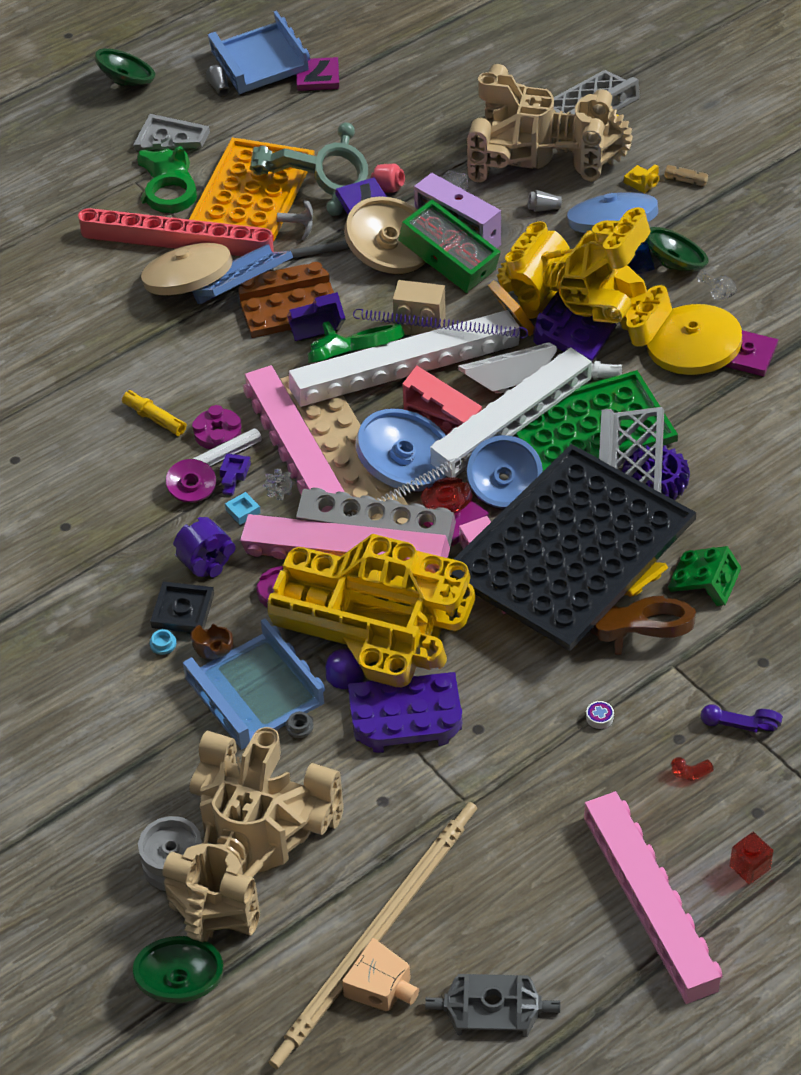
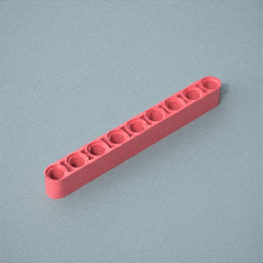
M92 208L84 209L78 214L81 234L88 239L174 249L199 243H217L226 246L230 254L234 256H244L264 245H269L271 251L274 252L272 232L266 228Z

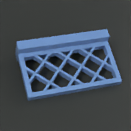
M264 245L232 261V266L225 275L207 286L192 291L197 304H202L293 258L291 251L272 252L269 245Z

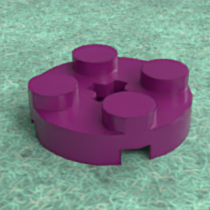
M220 405L211 406L192 422L195 441L206 449L211 450L215 448L214 446H219L241 435L242 425L240 417L231 410L223 409ZM216 427H221V428H222L221 430H220V429H215V430H213V428H216Z

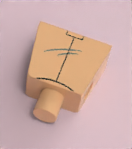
M374 938L369 942L342 981L344 997L383 1011H389L397 999L412 1005L419 994V988L409 984L410 966L408 963Z

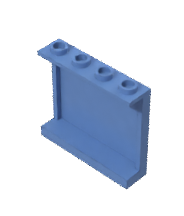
M274 11L275 23L221 41L216 32L208 34L211 52L221 67L225 69L228 78L239 94L309 70L308 61L310 60L308 50L306 48L303 49L300 39L295 37L293 29L291 27L288 28L285 18H281L277 11Z

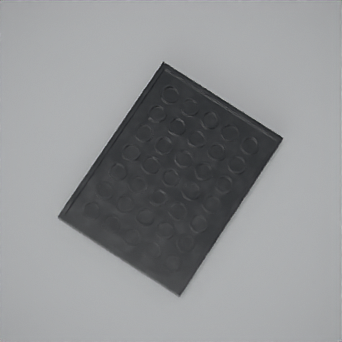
M571 444L453 560L461 561L467 565L470 574L469 584L473 586L475 595L568 651H571L696 520L697 512ZM455 570L451 573L450 577L458 580L464 576L465 572Z

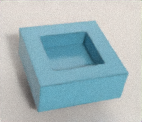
M246 492L225 503L226 511L239 525L246 522L248 514L258 515L261 513L260 506Z

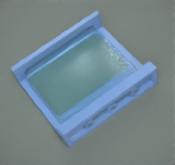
M266 619L261 620V635L231 650L224 657L215 659L202 667H199L192 657L183 662L185 679L228 734L235 739L236 744L241 750L248 746L252 736L258 729L271 727L278 730L286 725L291 714L295 712H305L307 714L324 704L323 692L325 687L320 678H315L311 674L308 664L304 660L300 661L296 656L293 646L289 642L285 643L278 628L271 626Z

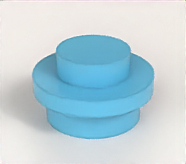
M165 629L156 631L150 639L151 650L159 655L172 652L177 644L175 636Z

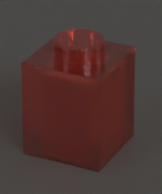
M751 832L732 846L729 866L750 885L771 869L774 850L755 832Z

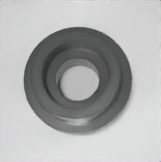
M295 712L288 718L286 730L292 737L303 738L312 732L313 721L305 712Z

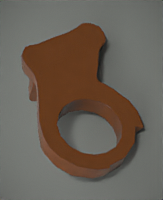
M664 595L651 596L636 601L628 607L613 606L590 632L597 635L600 641H614L615 655H621L623 640L630 633L658 638H675L689 633L695 625L696 610L685 602L664 598ZM658 614L680 617V619L671 622H657L647 618Z

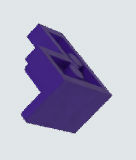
M338 292L317 297L312 304L290 309L287 314L295 341L323 335V323L328 321L334 331H338L346 320Z

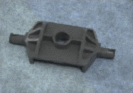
M458 974L454 978L448 994H444V998H425V1010H444V1012H447L457 1035H462V1029L523 1031V1037H528L538 1018V1014H541V1012L560 1013V1000H541V996H538L533 981L528 975ZM489 995H496L500 997L501 1001L498 1004L491 1005L486 1003L484 999Z

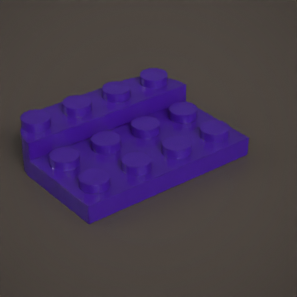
M557 291L543 312L538 314L533 331V341L537 345L549 342L563 352L573 348L593 362L619 323L593 321V316L584 317L576 315L564 304L559 291Z
M455 672L413 676L411 682L404 687H394L375 681L348 684L354 737L356 741H360L362 744L373 748V752L384 753L383 746L438 740V746L449 744V739L455 736L459 730H462V708Z

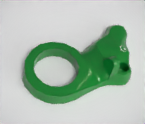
M181 146L176 147L174 150L168 148L156 152L141 150L138 153V165L144 167L153 177L142 193V204L147 203L158 212L174 214L188 209L195 203L197 190L194 180L188 172L190 160L188 154ZM171 185L180 186L186 190L182 196L169 200L160 199L154 195L160 188Z
M328 321L323 323L325 337L311 344V351L307 355L308 363L322 361L352 350L388 344L402 338L405 333L400 323L372 327L348 337H343L335 333Z

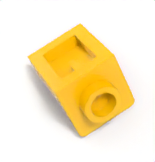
M654 164L650 169L646 170L637 165L624 175L623 183L645 194L658 184L659 166Z

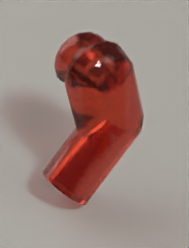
M681 757L674 758L671 761V772L674 776L689 781H695L714 771L713 765L708 759L694 766L687 765L686 760Z

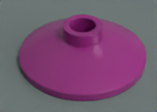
M185 459L175 463L166 475V486L169 493L183 502L192 503L204 500L213 492L216 485V476L213 469L207 463L197 459Z

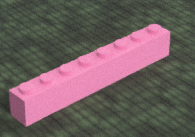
M272 365L246 373V384L243 385L244 393L247 398L252 399L254 412L261 415L262 426L265 430H269L272 444L278 446L282 462H287L291 478H296L300 494L302 495L303 489L311 490V488H321L328 493L334 494L338 491L344 492ZM325 506L321 512H329L333 507Z
M252 514L247 516L240 540L247 554L256 557L261 555L273 556L277 559H285L288 553L296 547H304L341 557L371 534L409 542L414 545L416 551L448 558L450 551L446 535ZM430 564L426 567L425 571L435 573L439 570L440 566Z
M616 791L585 802L584 819L685 1003L688 1004L719 992L720 979H722L721 968L716 961L712 962L704 938L698 937L691 915L689 913L685 914L681 907L682 902L676 890L672 891L669 886L665 869L663 867L659 868L655 861L656 857L650 844L646 845L644 842L641 827L631 819L627 802L625 800L621 801Z

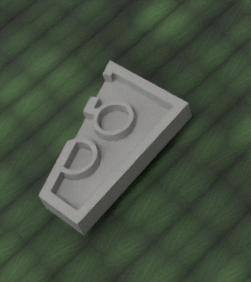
M150 114L133 146L135 151L175 149L178 146H181L183 149L202 148L210 130L209 126Z

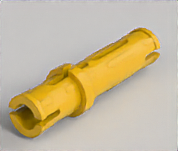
M132 390L126 391L123 395L122 403L137 411L139 416L151 419L176 436H180V434L182 435L185 432L187 424L184 421L157 407L149 398H143Z

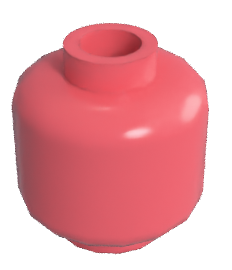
M395 163L377 165L370 177H375L384 193L398 192L405 182L404 171Z

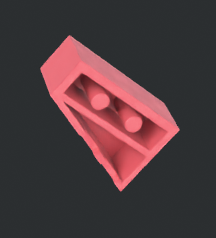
M417 365L402 384L404 410L426 417L447 435L454 428L469 420L472 415H476L482 410L481 405Z

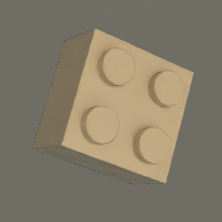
M398 280L393 296V317L395 322L396 314L398 313L397 322L399 323L400 315L402 314L401 321L403 323L406 314L407 324L409 315H411L410 324H401L405 335L415 336L440 329V326L441 328L443 327L444 319L446 321L445 285ZM428 317V322H427V324H428V326H429V325H430V320H431V317H432V327H433L434 324H435V318H437L436 327L432 328L431 326H430V327H427V325L425 326V324H426V318Z

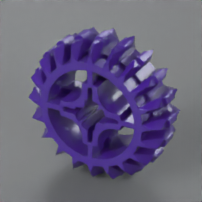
M646 444L644 446V448H646L647 450L651 448L648 447ZM665 445L662 454L661 493L675 500L677 495L682 496L684 489H687L690 471L687 460H684L681 453L676 454L675 448L668 450ZM638 448L629 458L636 463L645 453ZM649 458L641 468L648 473L655 466V461ZM625 461L622 472L626 473L632 465ZM637 470L631 477L639 481L644 475ZM649 480L646 485L654 489V483Z

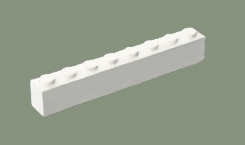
M573 348L560 353L554 360L540 367L530 377L523 379L513 389L506 391L496 401L489 403L479 413L472 415L469 420L454 428L441 440H437L430 447L431 464L439 468L441 465L446 476L450 479L455 478L467 469L469 458L480 443L495 436H513L591 380L592 361ZM455 457H458V458L461 459V465H460L459 467H457V468H456V466H458V465L460 464V460L457 459V458H456V459H453V458H455ZM453 459L452 461H450L453 471H451L449 466L446 464L448 470L447 473L446 470L443 468V466L445 467L444 463L447 462L449 464V460Z

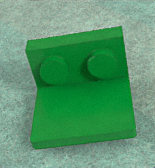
M728 546L685 551L671 578L668 589L670 592L705 588L715 605L723 606L728 601L741 566Z

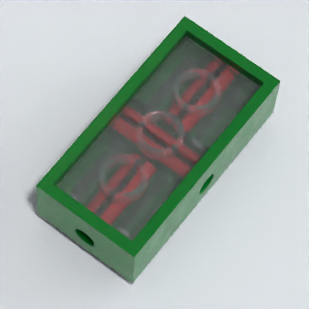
M432 199L406 218L401 224L398 241L466 293L497 268L501 251Z

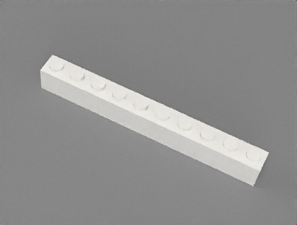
M505 310L467 321V331L465 329L466 322H463L460 331L457 329L453 330V328L451 330L449 328H440L289 370V389L299 406L302 407L408 377L416 365L425 371L517 346L519 345V335L518 337L515 336H517L520 326L510 312ZM489 324V333H490L491 330H492V324H493V333H494V334H495V332H496V325H498L497 332H498V334L500 333V335L498 336L497 333H496L495 335H493L492 333L489 335L488 332L486 333V331H487V325ZM505 326H507L506 334H509V336H502L505 332Z

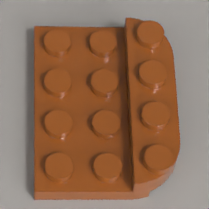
M319 262L261 273L241 283L239 287L240 305L251 338L291 330L287 317L290 309L312 304L315 298L334 293L329 273L322 268V264Z

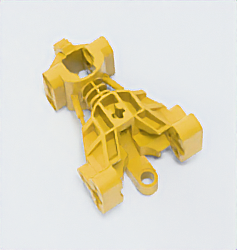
M640 207L626 211L619 221L606 220L596 223L592 227V231L588 230L574 249L569 248L567 242L559 233L548 231L545 222H534L526 228V232L522 233L511 247L510 252L505 256L506 262L501 263L502 268L498 269L499 274H497L499 284L507 293L514 291V294L518 296L521 308L529 319L538 317L539 312H543L556 292L559 291L564 304L576 315L584 317L593 316V321L620 322L621 328L628 330L634 346H644L650 343L672 311L667 288L658 285L647 291L644 280L628 266L641 243H644L651 232L645 210Z

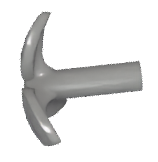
M304 201L306 210L300 214L277 213V222L303 223L305 225V233L301 240H305L312 229L313 209L309 201Z

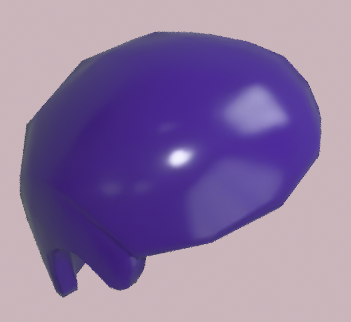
M349 648L338 649L329 655L325 666L326 679L333 687L348 689L349 683L364 681L365 675Z

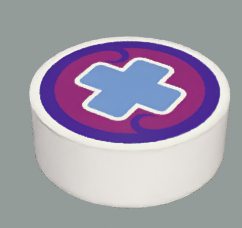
M596 701L587 707L586 720L590 726L604 729L612 724L614 710L610 704Z

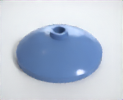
M508 435L491 437L480 443L472 452L467 465V479L474 494L484 503L504 509L543 472L540 457L535 449L524 440ZM505 474L508 476V479L503 481L499 476Z

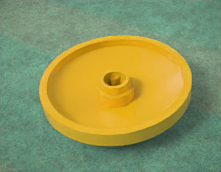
M705 304L679 306L672 309L652 341L647 344V351L650 358L665 370L686 375L704 374L724 367L738 355L742 346V329L738 320L722 308Z

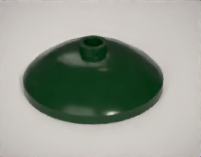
M99 49L95 53L94 60L97 66L117 85H146L155 78V71L150 65L129 53L115 49Z
M650 227L651 232L646 239V243L664 267L680 271H698L707 266L709 259L706 253L693 241L666 228Z
M188 936L166 937L150 943L139 952L133 963V978L137 987L153 999L166 1003L191 1002L207 995L220 983L224 970L223 959L219 951L206 941L200 942Z

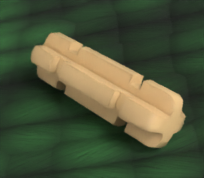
M667 165L665 169V177L669 179L676 178L678 181L691 184L696 182V185L706 186L708 182L707 173L699 172L697 174V171L681 167L676 169L677 167Z

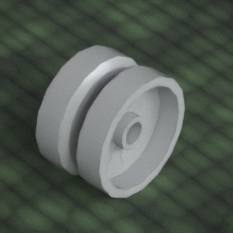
M169 816L155 820L143 830L139 838L138 848L144 876L152 886L166 891L165 877H163L162 871L165 860L170 852L184 855L188 847L202 843L200 831L194 823L183 817Z

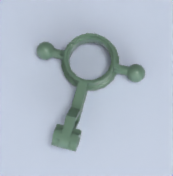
M347 122L342 123L338 127V135L341 138L340 143L334 142L325 145L318 152L317 156L286 148L272 153L268 147L260 146L253 148L250 170L257 175L268 174V172L277 173L289 167L314 173L319 187L332 195V200L326 206L327 212L332 216H338L344 210L335 195L336 188L343 187V185H337L325 176L322 162L330 156H341L349 160L357 170V180L354 183L366 180L368 176V164L363 154L355 147L349 145V139L354 136L355 128Z

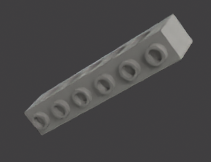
M321 488L303 489L296 518L299 520L446 535L449 547L451 546L456 523L454 512L446 508L429 509L416 503L404 505L391 499L378 501L366 495L353 497L341 491L334 494L328 493ZM325 506L333 507L329 512H321ZM350 510L358 511L354 516H346V513ZM375 514L383 515L379 520H371V517ZM399 518L408 519L404 524H396ZM424 522L433 523L430 528L425 529L421 527Z

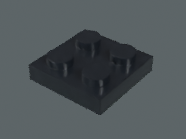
M163 581L150 621L151 628L190 633L198 625H201L204 629L214 597V587Z

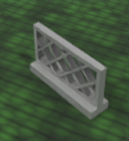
M603 70L555 96L554 106L559 107H554V110L557 113L563 111V113L571 112V114L575 115L576 106L566 105H576L583 98L582 96L594 94L595 91L600 89L611 93V106L613 110H619L640 98L638 79L631 77L625 80Z
M657 407L614 413L612 409L602 410L599 450L600 460L616 469L627 461L632 467L625 474L632 476L638 470L644 475L639 481L646 484L650 480L654 483V489L660 493L664 409ZM657 416V421L650 428L643 424L648 417ZM621 420H633L634 423L626 431L620 428ZM640 426L646 432L636 441L630 435ZM652 436L656 439V443L647 450L642 444ZM628 439L633 445L623 453L619 450V446ZM639 448L645 454L635 463L629 457ZM651 458L655 461V466L647 473L641 466Z

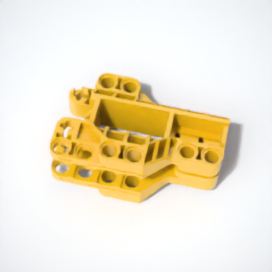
M371 534L341 557L304 547L293 548L285 559L283 571L281 570L273 587L274 592L270 593L268 598V615L274 626L346 644L367 679L394 687H404L411 682L417 667L428 670L444 667L447 661L445 650L441 640L431 636L434 626L453 631L463 628L470 615L476 595L473 586L469 584L470 574L465 563L416 551L414 545L409 542ZM430 564L440 566L439 570L435 573L425 571L426 567ZM455 570L465 572L461 579L456 580V578L450 577L451 573ZM465 591H470V595L463 599ZM379 597L385 598V599H389V600H388V601L382 600V599H379ZM359 603L392 613L410 616L407 626L403 627L352 614L351 611L354 604ZM400 603H405L410 606L401 605ZM458 608L457 612L459 618L455 617L453 621H450L449 616L453 617L456 612V609ZM372 662H378L374 666H368ZM403 668L402 671L393 673L396 669Z

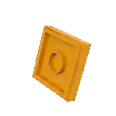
M493 280L488 285L504 310H508L518 325L526 328L528 335L531 336L534 331V325L521 306L497 281Z

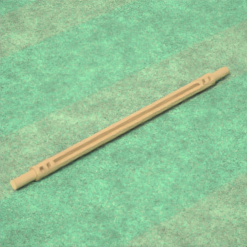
M468 802L456 819L448 823L284 1036L285 1041L268 1061L273 1068L279 1069L292 1050L299 1048L343 990V979L372 938L380 942L464 832V826L477 810V806L474 803Z

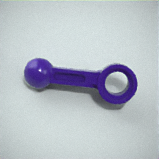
M714 704L706 705L700 714L702 722L707 726L721 724L757 733L758 728L765 731H776L781 726L783 718L780 713L770 709H757L753 716L723 711Z

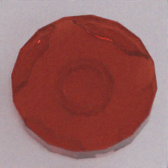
M447 477L435 481L429 489L427 486L423 490L421 499L425 508L436 509L442 507L456 513L470 503L472 493L469 483L462 482L460 478Z

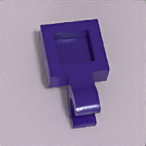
M226 453L219 470L220 477L223 478L222 485H225L223 494L233 496L236 481L245 480L251 465L250 457Z

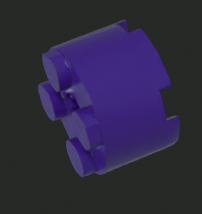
M208 517L197 518L198 522L193 523L191 526L185 524L177 533L173 542V546L176 547L175 556L198 577L209 575L216 577L222 572L223 566L229 560L230 555L234 553L236 549L235 544L214 521Z

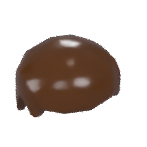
M214 623L209 629H203L201 625H198L191 632V642L199 657L206 660H215L224 657L230 652L233 647V636L227 628L219 627Z

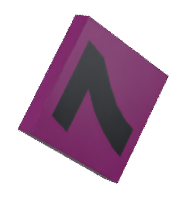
M338 57L311 58L308 61L309 70L297 74L298 91L340 89Z

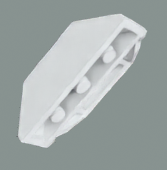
M548 342L459 365L458 368L459 371L491 391L504 393L509 390V387L520 384L523 379L530 377L540 367L548 364L557 349L555 345Z

